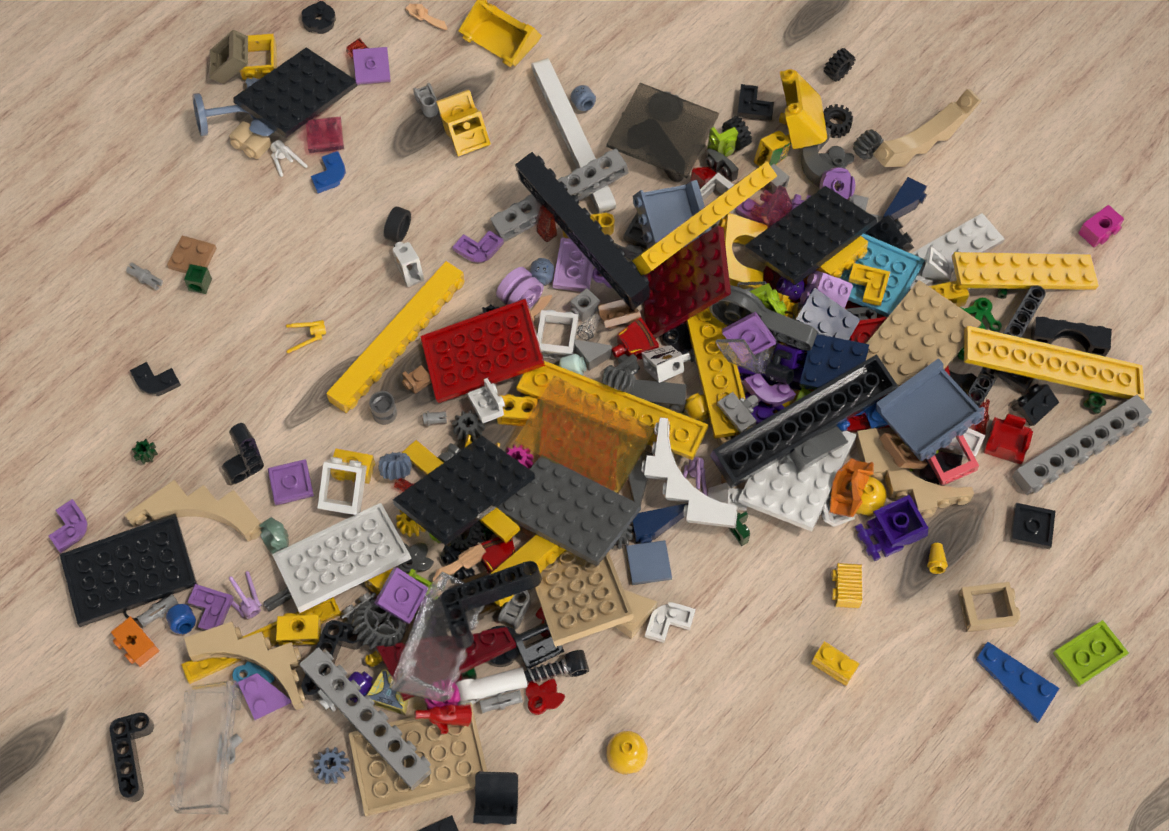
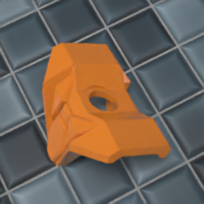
M851 458L837 471L831 489L830 513L847 517L855 515L862 504V490H864L869 476L874 474L873 462L866 463ZM849 482L852 483L851 491L846 489V485Z

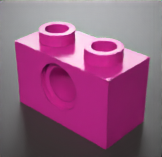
M1108 204L1083 223L1078 234L1092 247H1096L1098 244L1102 245L1109 239L1111 234L1116 235L1122 229L1121 224L1124 218Z

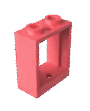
M957 435L956 438L969 462L944 473L935 455L928 459L941 486L978 471L979 464L963 435Z

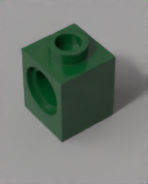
M190 264L184 281L189 291L207 294L212 277L208 267Z

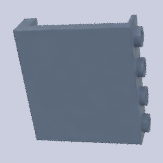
M697 180L690 181L686 185L643 192V190H640L633 195V204L638 213V222L642 227L643 239L648 248L705 207ZM709 227L707 230H705L703 233H701L699 236H697V237H696L695 239H693L692 241L696 240L697 238H699L700 236H702V235L705 234L706 232L710 231V230H711V227Z
M939 358L876 403L877 412L921 462L926 458H932L938 449L947 447L953 438L957 435L962 436L971 425L979 424L984 418L985 408H979L943 369L944 364Z

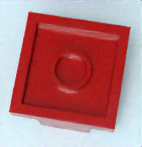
M1007 414L1004 420L994 417L984 453L1022 465L1033 435L1032 429L1024 426L1026 419Z

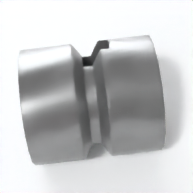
M386 391L374 393L369 401L374 420L382 425L392 423L397 416V409L392 394Z

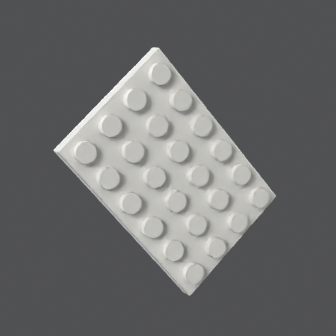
M843 431V435L848 440L847 444L801 472L790 458V454L750 477L738 499V503L812 532L830 495L836 473L843 467L856 439V434Z
M381 503L272 554L300 613L411 559L406 546Z

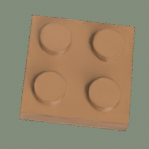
M182 235L167 266L169 269L182 273H187L190 264L208 267L217 249L216 245Z
M884 433L879 438L883 443L884 449L891 454L894 463L898 467L923 469L927 465L925 460L921 462L897 434Z

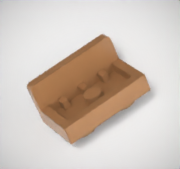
M623 299L598 305L600 321L608 329L617 328L619 324L623 323L632 324L641 317L640 311L637 308L632 311Z

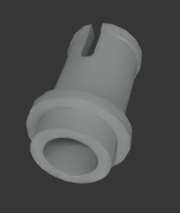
M427 411V413H423L424 424L430 426V424L447 423L446 411L431 413Z

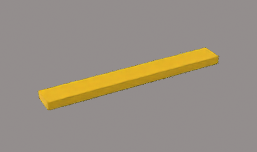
M417 440L402 451L426 475L443 464L439 458ZM495 508L479 520L505 543L520 531V527L498 508Z
M334 597L301 613L299 611L293 613L295 615H304V613L308 612L319 615L321 624L342 615ZM277 621L243 636L245 638L262 632L265 638L269 637L273 647L278 644L276 641ZM298 625L294 631L299 632L304 626ZM222 657L208 658L196 662L189 660L181 664L188 683L191 684L240 662L242 659Z

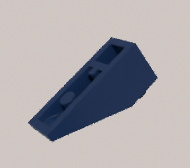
M907 177L883 215V218L890 215L894 219H899L915 210L919 203L923 204L925 201L927 186Z
M688 503L638 513L631 522L635 543H649L658 538L684 518V507Z

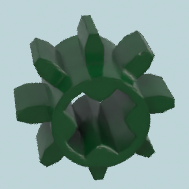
M147 439L140 442L137 441L135 448H132L135 454L133 456L136 461L141 460L142 464L150 461L153 462L154 455H158L154 442L149 444Z

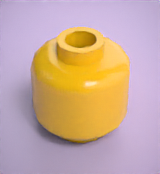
M696 393L685 400L687 403H685L684 409L690 418L701 422L709 418L704 394Z

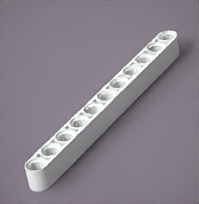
M548 58L531 63L533 74L577 168H582L596 158L554 68ZM608 185L590 195L598 214L616 209V202Z

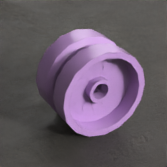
M518 267L501 281L497 288L496 296L507 305L526 299L530 309L542 295L544 286L538 279L532 277V274L526 268Z

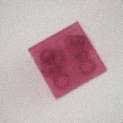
M341 116L311 119L306 123L309 153L344 149Z
M780 185L775 193L763 190L764 194L761 193L760 200L768 203L765 208L755 204L754 208L751 209V215L762 219L764 224L768 225L767 229L792 210L793 205L787 190Z

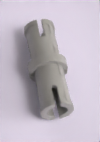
M134 263L129 264L132 268L127 267L126 272L138 278V281L142 284L146 283L155 290L160 289L157 284L162 286L163 280L152 275L147 269H142Z
M171 594L158 604H152V608L137 616L142 626L145 627L158 617H164V614L171 607L179 603L174 595ZM166 605V607H164L154 615L150 616V614H152L162 606Z
M520 690L503 695L499 693L496 697L480 700L482 713L499 708L504 710L507 706L523 703Z

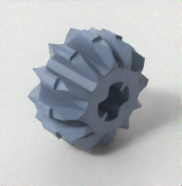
M400 452L386 453L385 456L380 457L378 465L380 475L384 479L389 478L390 480L404 479L410 475L412 467L410 457L406 453L401 454Z
M334 747L331 753L329 748H325L326 754L323 755L321 752H318L320 759L314 760V764L317 767L313 770L315 773H319L317 776L319 780L325 778V783L329 784L332 779L336 784L338 783L337 777L340 776L341 779H345V775L342 772L349 771V767L346 765L350 761L348 758H344L346 755L344 751L338 753V748ZM332 762H334L336 766H332L329 769L328 765H332Z

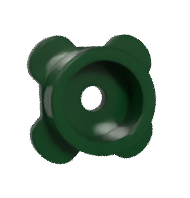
M1090 393L1088 400H1085L1083 405L1093 410L1095 414H1099L1102 406H1105L1107 402L1102 395Z

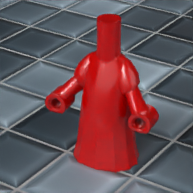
M470 704L435 706L429 710H415L414 718L428 719L432 724L437 725L441 734H447L449 731L448 725L469 727L472 719V708Z

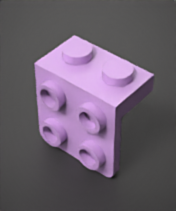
M815 270L808 276V283L801 295L800 303L803 304L811 290L816 288L845 308L853 285L850 282Z

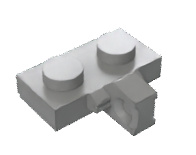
M732 392L717 402V406L740 434L756 424V419L751 415L754 412L752 408L757 406L759 401L755 395L750 396L746 400L744 398L739 400Z

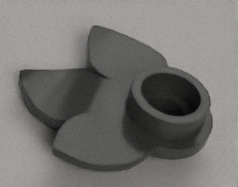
M832 146L829 149V153H819L821 159L834 168L846 169L847 165L854 161V155L852 153H845L844 149L840 146Z
M404 543L411 559L398 565L400 570L409 573L411 569L426 571L432 567L434 561L426 557L428 548L425 543H416L411 547Z

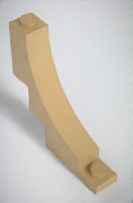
M966 89L956 102L949 103L941 112L918 129L900 138L883 141L873 153L874 157L884 167H905L915 154H927L937 141H948L982 100L971 89Z
M175 480L125 514L133 527L143 524L150 516L154 521L176 514L177 517L209 518L235 529L248 542L257 539L262 533L261 529L263 528L259 526L261 524L234 489L217 501L205 485H202L187 496Z

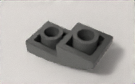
M708 149L705 159L707 165L710 168L712 167L715 172L721 170L723 175L728 177L731 182L736 180L738 177V167L723 154L713 149Z

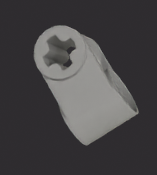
M427 83L426 86L418 89L416 87L413 88L414 96L423 114L427 117L436 116L438 114L437 99L431 84Z
M527 590L515 594L506 603L500 612L498 621H505L513 625V628L516 630L519 628L531 603ZM519 596L526 598L523 603L516 602Z

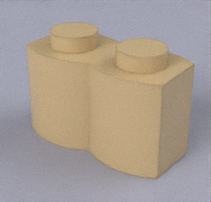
M242 121L230 133V143L235 149L243 150L249 158L253 157L258 160L270 148V138L253 133L249 129L251 125Z

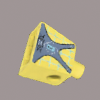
M383 669L367 695L374 701V706L406 715L409 699L406 701L402 700L388 670Z

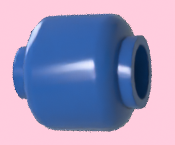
M177 604L171 607L166 614L168 625L176 634L189 633L196 624L195 615L186 604Z

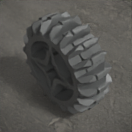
M372 599L369 602L365 601L353 614L351 626L354 628L353 633L358 634L357 640H362L363 645L367 644L370 650L375 648L376 651L377 646L384 645V647H389L401 643L406 632V624L374 603L375 600Z

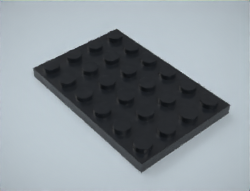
M306 47L233 97V102L287 138L356 88L357 84L354 78Z
M824 186L744 247L746 252L796 285L876 225L877 218L827 186Z
M481 436L395 497L393 503L398 509L446 546L533 481L535 473L487 438Z
M176 514L59 554L79 627L186 590L197 584Z

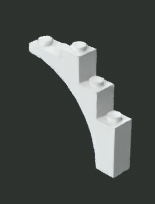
M660 418L659 423L655 425L657 442H653L652 454H655V456L647 455L646 461L643 460L642 472H644L645 477L667 480V483L663 484V494L667 500L688 503L684 507V517H687V522L736 528L737 506L722 503L706 496L694 488L682 475L671 451L669 439L670 422L668 418Z

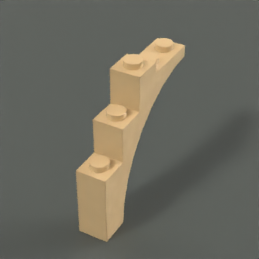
M876 428L857 431L855 443L860 461L874 463V474L870 477L876 478L879 481L885 478L890 499L896 498L899 500L910 495L923 518L932 517L938 506L939 508H946L950 504L958 503V505H965L971 501L974 495L972 487L940 486L927 482L911 474L906 469L898 467L894 463L893 457L884 449Z
M232 621L184 638L189 657L193 662L208 658L228 657L256 664L270 672L284 686L296 710L304 708L302 701L306 700L302 688L298 689L297 682L300 679L295 669L300 667L298 660L302 659L299 648H294L292 642L272 649L269 637L265 638L262 632L243 638L240 627H236Z

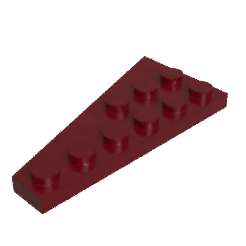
M507 627L473 634V644L466 649L457 647L453 637L444 636L417 640L415 643L409 644L397 643L395 646L384 647V645L377 646V651L402 700L406 701L426 691L427 687L432 686L433 683L456 677L516 648V643Z

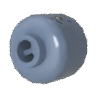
M580 85L572 91L571 101L578 110L588 111L595 105L596 96L588 86Z
M538 258L532 262L530 273L532 277L538 279L545 286L551 283L553 279L554 266L550 260Z

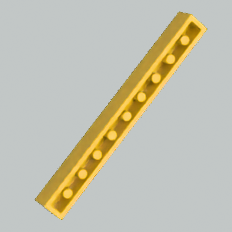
M768 161L757 167L633 259L632 262L636 265L639 273L645 275L655 269L776 178L777 174Z
M445 261L326 393L329 402L346 414L350 409H354L358 400L369 392L372 384L380 380L382 373L393 365L398 355H402L405 352L406 346L410 342L415 341L418 333L428 326L432 317L438 315L442 306L452 299L457 289L460 290L465 283L463 271Z

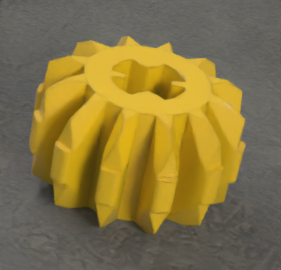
M399 510L400 515H396V520L398 521L396 526L398 529H401V534L407 533L408 537H411L415 533L419 537V531L425 533L426 530Z

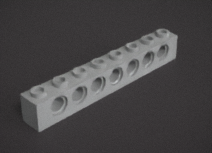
M614 149L606 152L598 159L591 160L582 168L575 169L571 174L559 178L558 181H562L568 189L567 192L570 195H575L578 201L627 175L629 172L626 162L618 150ZM531 194L524 200L512 204L508 209L496 213L490 219L498 235L506 242L551 216Z
M1137 394L1016 469L1012 478L1026 495L1031 492L1037 493L1044 487L1045 483H1053L1059 478L1061 473H1069L1077 463L1080 465L1085 463L1093 453L1098 455L1105 449L1106 445L1112 446L1119 441V437L1122 435L1126 437L1131 434L1136 426H1144L1149 422L1148 418L1152 411ZM1035 472L1040 473L1042 476H1037Z
M318 647L299 664L302 670L413 791L431 774L430 762L424 756L420 758L415 753L417 748L409 740L405 742L401 738L403 733L396 725L391 727L387 722L389 719L382 710L377 711L373 707L374 701L368 695L363 696L359 692L361 687L354 680L350 682L346 678L347 672L340 664L337 667L332 662L334 658L327 650L323 652ZM328 667L331 669L328 675H320L323 668ZM339 682L344 683L342 690H334L335 684ZM350 698H358L356 705L349 706L347 704ZM366 712L372 714V718L369 721L361 720L362 715ZM378 728H385L386 733L383 736L378 737L375 735ZM392 743L400 744V749L396 752H391L389 747ZM412 758L415 762L412 767L406 768L403 766L404 760Z

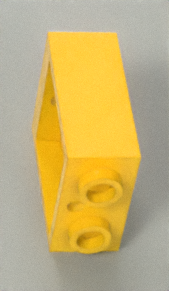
M274 34L247 35L248 52L271 50V65H246L240 70L242 80L247 78L261 79L277 68V44Z

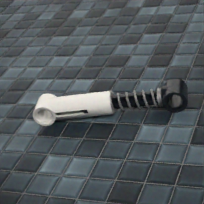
M584 650L571 651L564 656L565 659H561L559 662L555 661L552 664L548 662L547 665L541 664L540 667L534 666L533 669L527 668L525 671L523 667L475 680H461L455 683L458 686L461 698L458 703L459 705L470 702L474 704L481 699L496 696L499 693L503 694L526 688L529 682L543 681L544 678L550 679L551 676L557 677L559 674L566 675L569 673L570 677L584 675L589 672Z

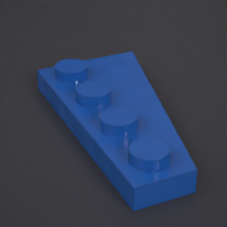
M990 642L986 643L976 658L977 662L994 679H997L1004 686L1003 688L1008 694L1011 693L1019 702L1018 704L1024 710L1026 709L1038 723L1060 688Z

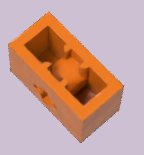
M131 616L111 631L115 637L112 641L119 650L124 648L127 651L124 656L131 664L136 662L141 667L159 652V649Z

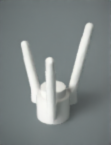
M281 140L271 144L270 149L273 152L271 157L275 161L280 177L283 176L278 158L283 159L286 157L290 162H293L292 156L302 166L308 167Z

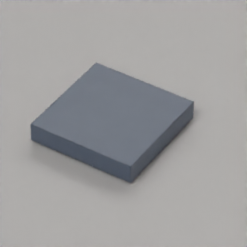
M666 540L626 546L632 585L672 580Z

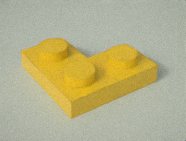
M854 263L849 282L866 286L862 302L881 306L890 271Z

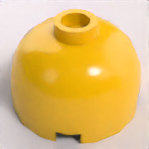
M869 476L868 482L865 484L864 490H862V504L855 514L871 517L875 515L874 511L884 507L886 489L878 479ZM852 484L849 486V491L852 490Z
M622 731L615 734L610 739L606 749L608 763L616 772L623 775L639 772L645 766L648 758V747L645 740L633 731Z

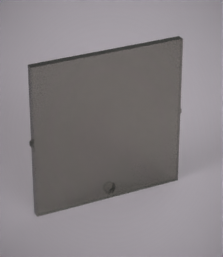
M639 83L625 111L622 112V116L606 147L613 150L617 149L620 153L687 179L702 148L705 147V142L710 134V128L714 127L719 113L646 84Z

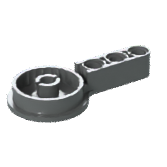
M730 285L731 294L709 307L712 315L728 326L756 312L776 340L804 351L812 349L818 331L812 326L767 309L754 294L736 286Z

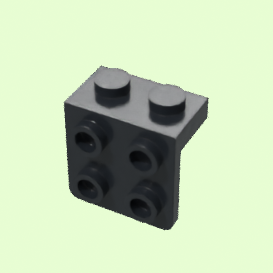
M887 215L864 233L899 249L904 248L908 252L914 248L911 243L913 241L911 236L907 232L904 233L901 229L904 227L898 218L894 219L890 215Z
M477 772L475 775L473 823L517 824L518 774L515 772Z

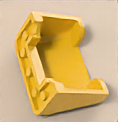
M476 0L458 30L463 35L462 39L469 43L473 41L503 59L502 63L510 68L512 65L516 67L542 37L534 27L518 21L498 9L495 5L488 3L487 0Z
M792 69L780 71L787 105L785 115L792 148L798 149L825 142L827 140V131L821 96L797 71Z

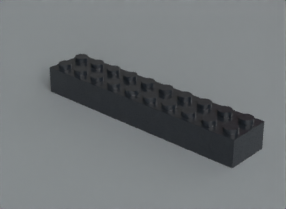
M533 152L529 153L515 164L520 182L632 311L650 298L648 279L645 275H640L636 271L638 269L632 261L628 262L625 258V253L620 247L616 248L614 246V241L610 235H605L601 231V225L596 220L593 222L588 210L585 207L581 208L579 206V201L575 195H570L567 192L566 185L556 179V174L551 168L547 169L545 167L544 160Z
M876 354L715 448L710 457L732 489L791 454L794 448L809 439L842 424L874 405L898 388V385Z

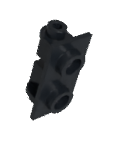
M446 545L440 558L443 564L447 566L459 560L458 556L461 552L452 545L449 547ZM463 566L452 575L459 582L474 576L475 571L472 567L466 569Z

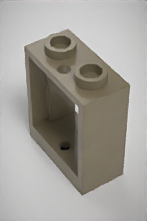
M232 30L210 49V79L225 84L248 64V36Z

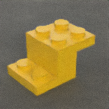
M470 90L436 101L445 132L452 139L457 156L491 145L481 111L475 108Z

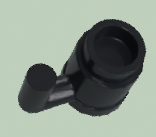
M778 349L775 352L773 362H770L766 368L765 377L770 381L790 384L794 378V370L780 364L781 358L791 360L792 353Z

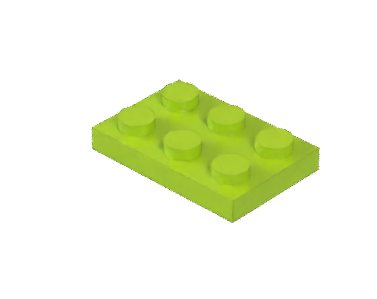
M1102 620L1055 650L1053 654L1078 687L1126 657L1129 652Z

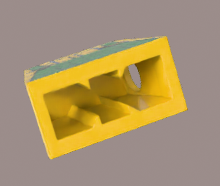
M776 131L762 138L753 162L758 167L767 161L770 166L780 163L786 158L790 145H792L790 135H784L781 131Z

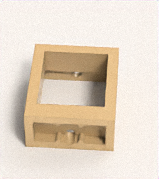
M1010 582L961 588L958 598L967 632L1014 627L1020 619V610L1015 605V591L1011 588ZM1003 592L1009 616L978 620L972 595Z

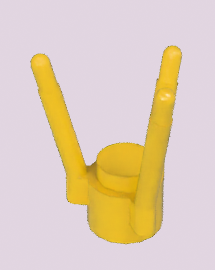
M324 320L286 324L287 328L309 327L311 335H315V337L288 349L286 352L291 353L316 340H321L322 335L326 334Z

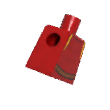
M640 317L618 333V345L612 348V353L615 358L623 354L627 356L634 354L638 361L643 359L642 352L657 349L659 344Z
M499 537L481 543L486 551L482 556L481 562L489 574L515 553L513 538L507 543Z

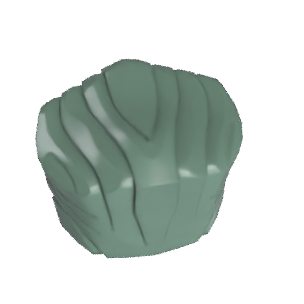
M271 517L259 525L263 527L260 536L271 554L288 547V531L281 522Z

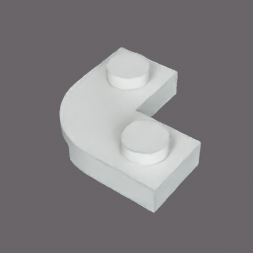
M668 602V604L662 605L656 610L654 609L645 637L664 643L670 624L690 630L696 609Z

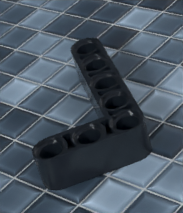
M534 561L520 563L447 589L442 593L441 602L450 632L457 647L466 649L474 641L466 615L467 611L539 586L542 577L538 565Z

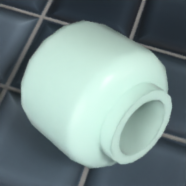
M578 354L562 357L560 365H557L582 376L587 370L584 358Z

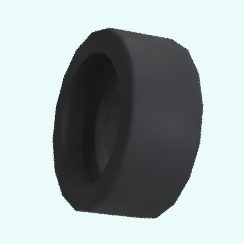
M398 206L391 210L384 226L385 239L397 243L405 238L411 223V212Z

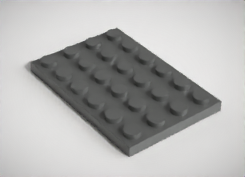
M543 455L530 468L535 473V479L498 507L500 511L516 524L595 566L600 564L641 510L640 504Z

